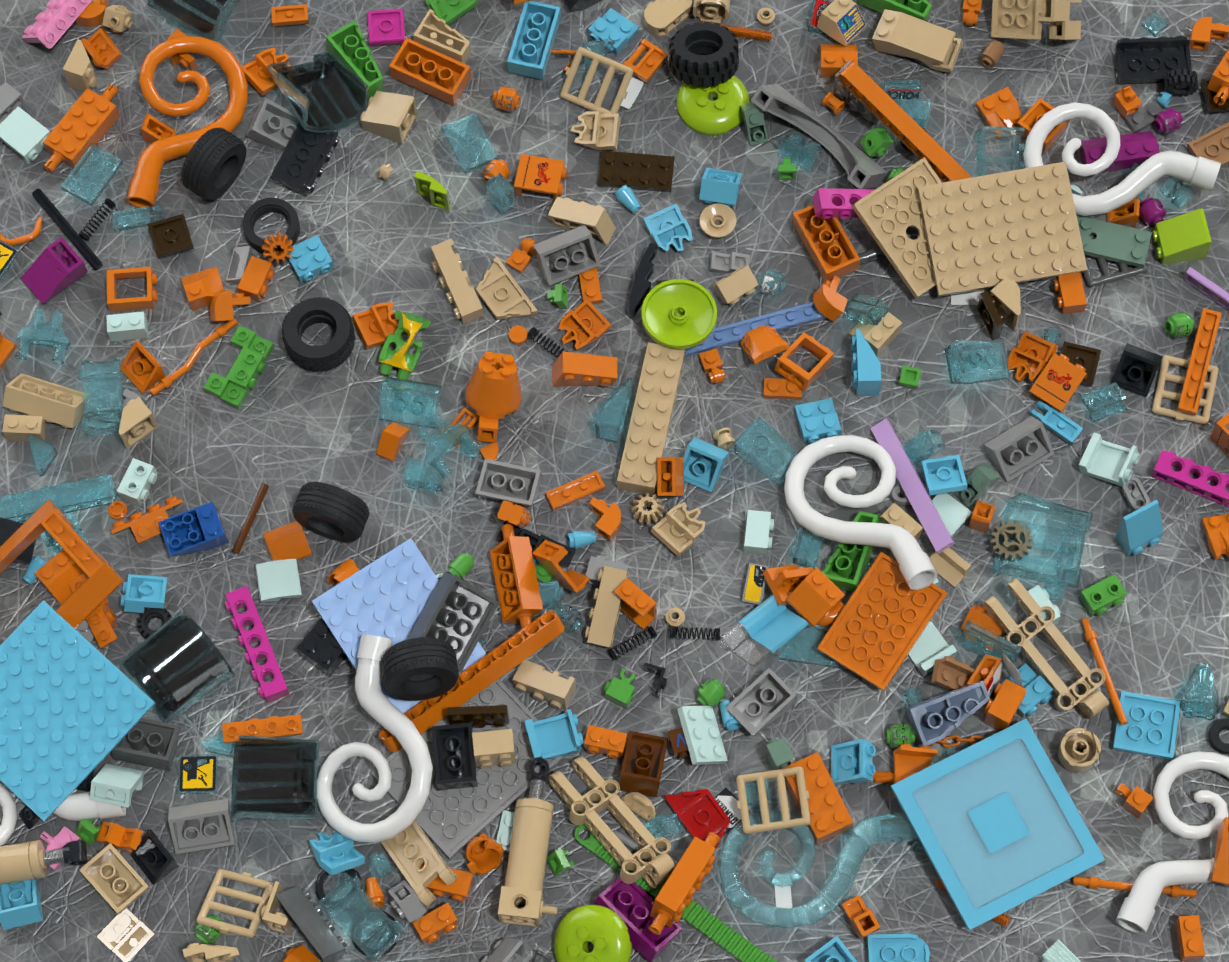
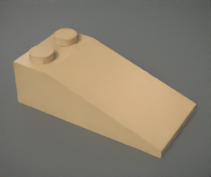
M885 9L872 40L878 52L944 64L956 33L905 13Z

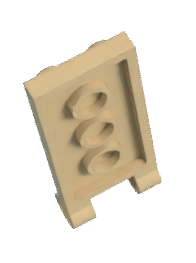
M416 820L395 838L381 841L420 901L426 906H429L436 900L433 893L427 889V886L438 875L448 885H451L457 879L456 874L447 866ZM425 862L424 867L421 869V864Z

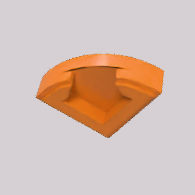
M497 442L479 449L484 460L496 461L499 452Z

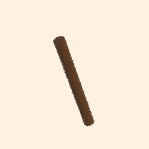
M262 483L233 547L232 552L235 554H239L269 488L267 484Z

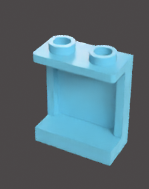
M571 709L567 710L565 714L535 722L532 719L525 721L534 759L541 757L545 760H550L581 751V744H584L581 732L577 733L576 726L579 723L576 714L572 715Z

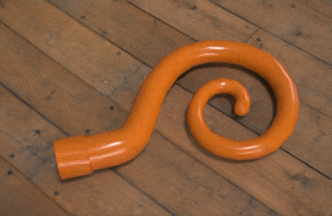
M197 36L171 38L158 44L146 55L140 68V88L148 104L161 114L176 117L193 113L207 102L211 91L205 76L197 71L186 70L179 72L176 79L179 83L194 82L197 84L199 90L192 100L174 104L165 101L159 96L153 83L154 72L157 66L164 60L176 54L195 53L211 58L227 76L230 99L226 111L216 121L199 130L155 141L142 151L136 164L134 176L130 180L126 196V202L130 205L142 209L154 208L160 187L158 183L164 163L188 155L196 141L208 130L224 128L232 133L242 122L248 103V84L244 70L234 54L219 42Z

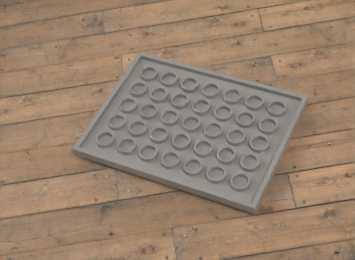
M499 679L460 707L507 705L509 724H505L504 727H494L493 725H485L483 728L473 727V733L512 729L516 763H512L511 766L507 767L492 765L488 769L476 766L478 787L438 791L432 727L421 734L428 745L433 772L430 793L423 809L415 820L449 859H452L472 838L479 835L504 810L506 811L530 789L529 765L534 756L526 731L525 721L532 719L535 722L538 720ZM448 716L433 726L450 725ZM403 748L393 752L386 758L392 772L391 788L388 790V793L399 805L402 804L407 795L412 775L408 755ZM567 755L546 760L550 770ZM538 766L534 771L542 773L545 771V768ZM375 768L371 775L379 781L378 771Z

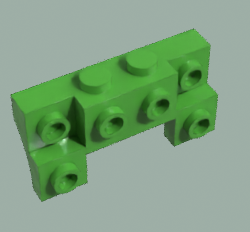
M239 325L230 342L242 349L226 378L212 372L203 388L204 391L240 410L250 390L255 388L257 378L260 373L264 372L266 362L275 348L272 342L257 336L256 332Z

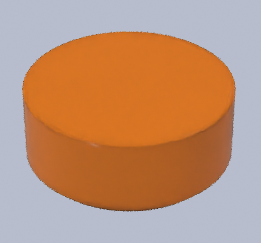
M517 325L510 329L509 339L511 343L522 345L527 341V330L523 326Z

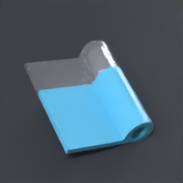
M772 594L722 634L719 644L725 651H731L755 668L805 628L808 622L788 610L785 605L779 606Z

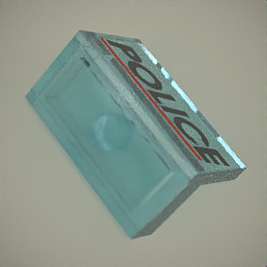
M884 79L885 92L899 106H921V79Z

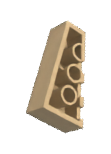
M452 238L432 246L434 262L431 265L434 272H438L440 275L438 279L441 287H446L448 292L446 296L449 303H453L455 306L453 311L456 318L461 319L462 323L465 324L484 316L482 305L474 287L469 285L471 284L466 270L462 271L461 258L458 253L455 254Z

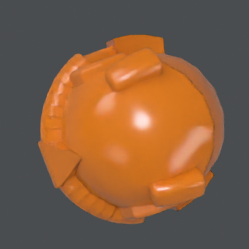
M484 833L472 838L467 844L465 857L470 862L467 865L468 869L473 874L477 873L478 875H484L494 868L497 869L502 862L503 846Z

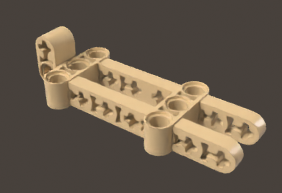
M1014 578L1007 584V587L1030 617L1017 625L994 596H991L984 602L988 611L1007 633L1004 639L1005 646L1010 650L1019 648L1039 675L1053 688V692L1057 696L1054 699V707L1057 711L1066 712L1077 705L1081 712L1088 719H1091L1109 705L1108 699L1101 691L1097 690L1095 692V689L1105 681L1104 672L1098 668L1089 669L1053 624L1055 611L1049 606L1040 607L1020 581ZM1041 612H1046L1049 615L1048 621L1041 618ZM1028 623L1033 625L1034 632H1028L1025 629V625ZM1040 631L1044 633L1080 678L1067 688L1031 643L1030 639ZM1011 635L1018 637V644H1013L1010 641ZM1091 674H1096L1098 676V683H1094L1091 681ZM1076 686H1081L1083 688V695H1078L1076 693ZM1060 698L1068 700V707H1063L1060 704Z
M583 756L574 759L572 767L591 789L585 795L581 796L560 771H556L548 777L551 786L571 808L569 820L575 825L585 824L621 866L619 875L622 882L632 884L643 877L652 888H657L668 880L675 867L673 860L669 856L671 843L663 837L655 839L618 796L620 785L617 781L613 779L605 781ZM607 808L642 849L632 855L598 814ZM641 859H646L649 862H643ZM626 870H632L634 873H629Z

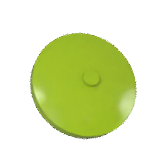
M673 279L658 284L647 294L642 305V323L645 331L655 342L671 349H688L701 344L711 335L717 321V307L714 298L707 289L690 280Z

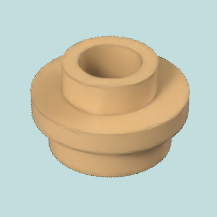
M762 8L757 13V20L762 25H769L775 19V13L770 8Z
M390 163L387 165L383 164L378 170L379 179L386 180L391 175L394 169Z
M671 608L667 611L666 622L670 626L679 627L684 623L685 614L681 609ZM677 614L679 618L673 619L672 615Z

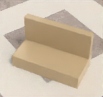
M950 548L945 549L939 554L935 550L929 557L937 574L953 588L970 571L971 565Z

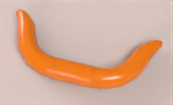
M41 216L37 219L35 228L30 234L7 239L0 233V242L7 246H15L34 240L41 232L43 217Z

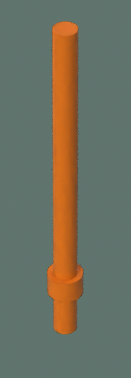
M1084 618L1081 620L1085 631L1084 637L1086 642L1090 644L1098 668L1105 674L1104 683L1121 726L1126 725L1128 721L1097 643L1098 637L1096 632L1092 630L1089 619Z

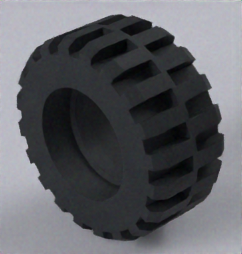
M695 22L693 25L688 24L684 29L680 28L672 36L669 43L671 72L679 81H683L686 85L691 84L693 87L699 88V86H704V88H709L712 85L715 87L719 83H725L728 81V78L731 79L738 69V40L731 30L729 31L725 26L721 27L718 23Z

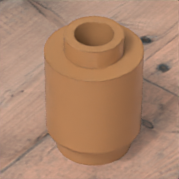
M994 40L986 46L979 57L983 66L995 67L1004 54L1005 47L1001 42Z

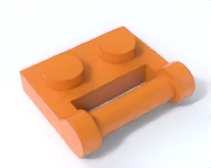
M642 39L639 42L638 48L622 64L634 70L633 75L647 83L668 59V53L646 39ZM645 50H648V52L639 61V63L636 66H634V62L640 57V55Z

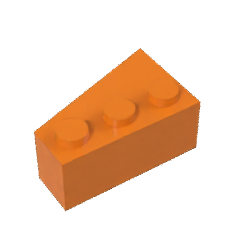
M563 351L552 365V387L612 386L618 378L617 357Z

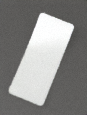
M632 77L626 90L628 92L626 99L622 100L620 106L630 109L644 82Z
M775 877L777 915H792L790 877Z

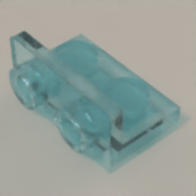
M1116 382L1081 395V401L1090 412V420L1092 422L1127 409L1126 396Z

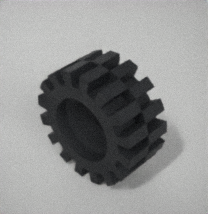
M1178 68L1177 71L1173 69L1171 72H1167L1164 75L1165 92L1173 94V97L1177 95L1179 97L1185 95L1186 97L1188 94H1194L1198 89L1197 73L1192 71V69L1187 70L1186 68H1183V70Z
M146 607L144 613H139L140 617L137 618V627L142 637L147 639L148 642H151V640L154 643H157V640L163 642V638L168 639V634L173 633L174 621L166 608L148 609ZM153 618H160L163 621V625L158 630H151L148 627L149 621Z

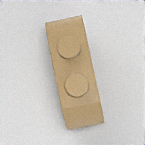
M655 0L650 2L644 11V25L648 33L656 37H665L692 14V0Z

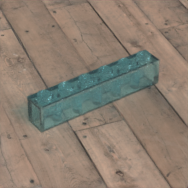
M102 474L98 478H83L78 482H63L59 486H44L39 490H25L19 494H5L3 497H0V515L5 519L25 522L48 499L63 514L109 505L114 501H118L115 480L112 475Z

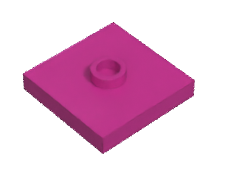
M404 9L368 11L370 46L400 44L405 41Z

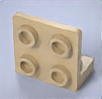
M275 881L274 886L269 888L267 896L269 901L267 905L263 906L261 917H263L262 920L267 929L290 935L293 927L289 919L286 918L287 915L277 912L280 903L276 895L284 890L280 882Z

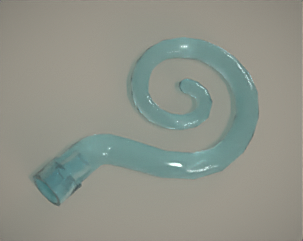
M769 810L770 823L782 821L780 810ZM903 810L895 811V814L873 816L864 819L849 832L832 875L818 896L803 906L780 908L760 902L742 884L738 871V859L742 846L753 833L745 834L741 821L734 826L724 842L720 856L719 873L723 890L737 910L752 921L763 925L791 929L813 925L837 908L851 889L863 859L872 845L898 841L899 843L920 840ZM761 811L749 815L750 825L762 824ZM790 814V820L798 819L796 816ZM807 825L786 828L797 836L802 849L799 863L789 873L780 874L775 872L773 862L776 854L773 850L769 849L763 853L760 860L761 873L768 883L778 887L791 886L807 875L813 865L816 853L814 836Z

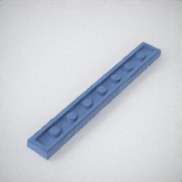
M814 302L714 328L711 335L704 342L695 347L685 349V357L739 343L746 332L762 325L773 327L776 332L827 319V317L817 310Z

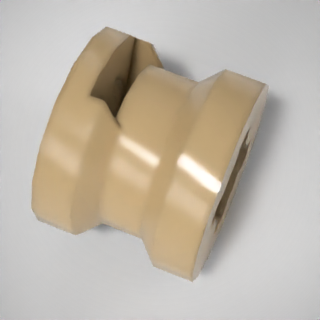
M730 428L719 429L713 434L714 440L717 441V447L725 450L735 445L736 441L731 436Z

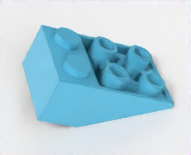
M856 329L851 343V355H853L851 363L853 372L852 388L856 389V396H879L881 363L861 331Z

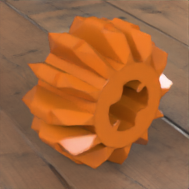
M277 232V237H274L271 233V240L268 238L264 239L266 244L262 245V249L266 251L263 255L268 257L269 262L275 259V263L279 264V259H282V262L285 263V256L288 258L292 257L290 252L294 251V247L290 245L293 242L291 239L287 240V234L281 237L280 232ZM276 245L281 246V248H279L280 251H275V248H277Z

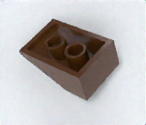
M629 731L619 780L621 791L638 792L643 795L657 797L668 738Z

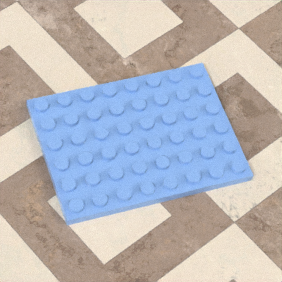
M410 538L312 600V603L355 670H357L359 660L357 654L361 634L393 640L392 646L407 640L439 580ZM479 642L476 644L462 672L487 655ZM382 682L383 694L403 714L423 701L398 699L386 691L384 682Z

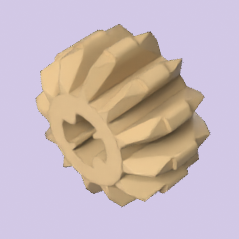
M647 492L646 497L639 495V500L633 501L632 512L635 513L634 519H639L640 524L646 521L649 526L650 521L656 524L658 522L657 518L662 519L664 506L661 505L662 499H657L656 494L649 497Z

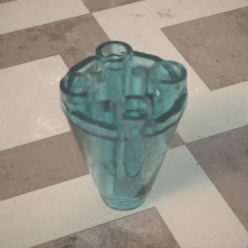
M1199 663L1194 668L1179 704L1183 711V716L1213 720L1219 712L1220 703L1211 665Z

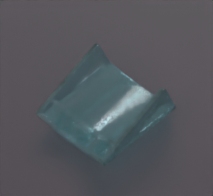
M1019 493L1008 499L1001 522L1003 521L1005 524H1008V520L1011 519L1013 524H1015L1016 520H1019L1020 526L1025 523V530H1031L1028 536H1033V541L1030 542L1033 545L1032 549H1028V555L1023 554L1022 560L1016 557L1015 562L1011 558L1005 561V556L1003 555L998 558V551L994 553L993 573L1079 588L1082 572L1080 563L1086 533L1090 531L1093 514L1025 493ZM1021 535L1020 540L1025 544L1024 537ZM999 537V543L1002 546L1003 541Z

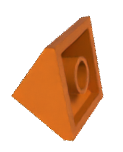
M135 341L119 367L142 394L146 393L165 377L162 366L139 341Z
M297 521L263 533L273 561L285 559L300 560L312 555L303 528Z

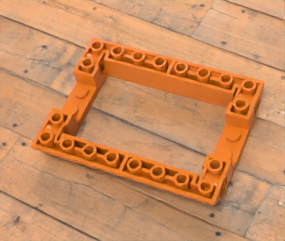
M48 499L0 546V574L47 530L89 576V579L56 610L64 620L76 629L124 580L99 553L94 552L73 529L75 526Z

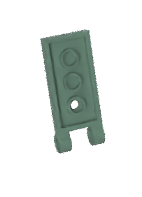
M1077 215L1085 255L1144 268L1152 232ZM1094 234L1096 238L1091 239L1089 235Z

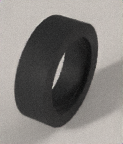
M279 198L261 199L252 204L246 211L243 218V230L249 245L257 252L263 254L266 250L262 249V245L266 243L264 239L259 238L255 234L254 225L259 217L269 212L283 214L289 220V228L285 234L288 236L287 240L291 239L293 242L290 246H293L298 240L300 234L299 219L293 206L285 200ZM276 245L277 248H275V251H280L279 248H281V246Z

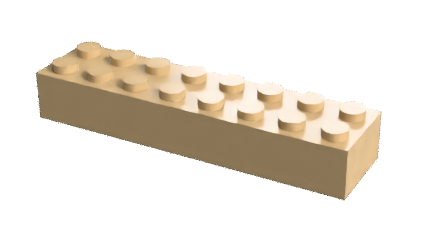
M648 342L617 478V489L641 494L648 492L652 496L656 493L657 457H664L685 361V349H671L660 344Z

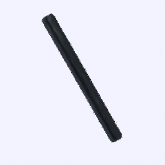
M38 188L33 191L32 195L92 268L96 271L102 268L103 264L42 190Z

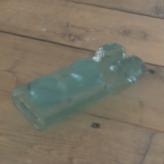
M147 206L112 212L113 229L116 232L148 227L150 223L165 219L163 216L150 218V215L164 213V208L162 206Z

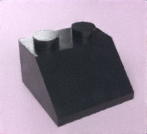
M1127 343L1111 384L1147 397L1163 356Z

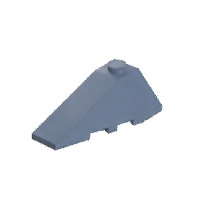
M982 680L916 703L905 709L911 725L924 747L945 738L949 732L958 727L961 722L988 702L990 697Z

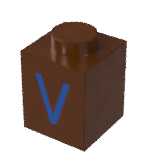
M683 728L668 731V739L674 759L679 758V760L689 758L690 753Z

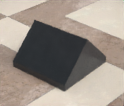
M151 829L143 836L137 849L133 850L130 854L153 885L179 867Z

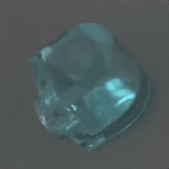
M377 852L368 857L371 863L369 869L373 877L378 876L381 879L394 872L384 852L381 854Z

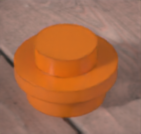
M114 501L108 508L110 517L116 520L124 518L128 512L126 504L122 501Z

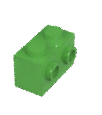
M1114 574L1081 591L1079 599L1091 617L1096 614L1100 616L1106 613L1108 608L1112 606L1118 607L1123 604L1127 592Z

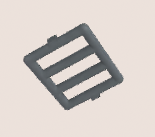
M1123 224V226L1132 227L1130 224ZM1091 234L1089 237L1095 239L1096 235ZM1096 257L1103 277L1093 279L1087 261V271L1083 272L1088 287H1095L1146 273L1148 267L1145 262L1144 268L1128 269L1127 264L1118 262L1121 272L1111 274L1106 260Z

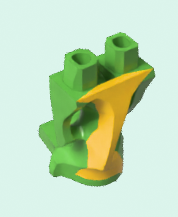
M396 310L395 318L399 319L398 328L394 335H388L379 357V362H382L380 373L391 375L393 366L400 368L397 378L407 381L411 372H414L417 367L423 346V341H414L418 332L421 329L428 328L431 321L409 312ZM402 332L408 334V340L403 341L401 339ZM392 342L396 343L395 350L390 349ZM412 346L416 348L414 355L409 354Z

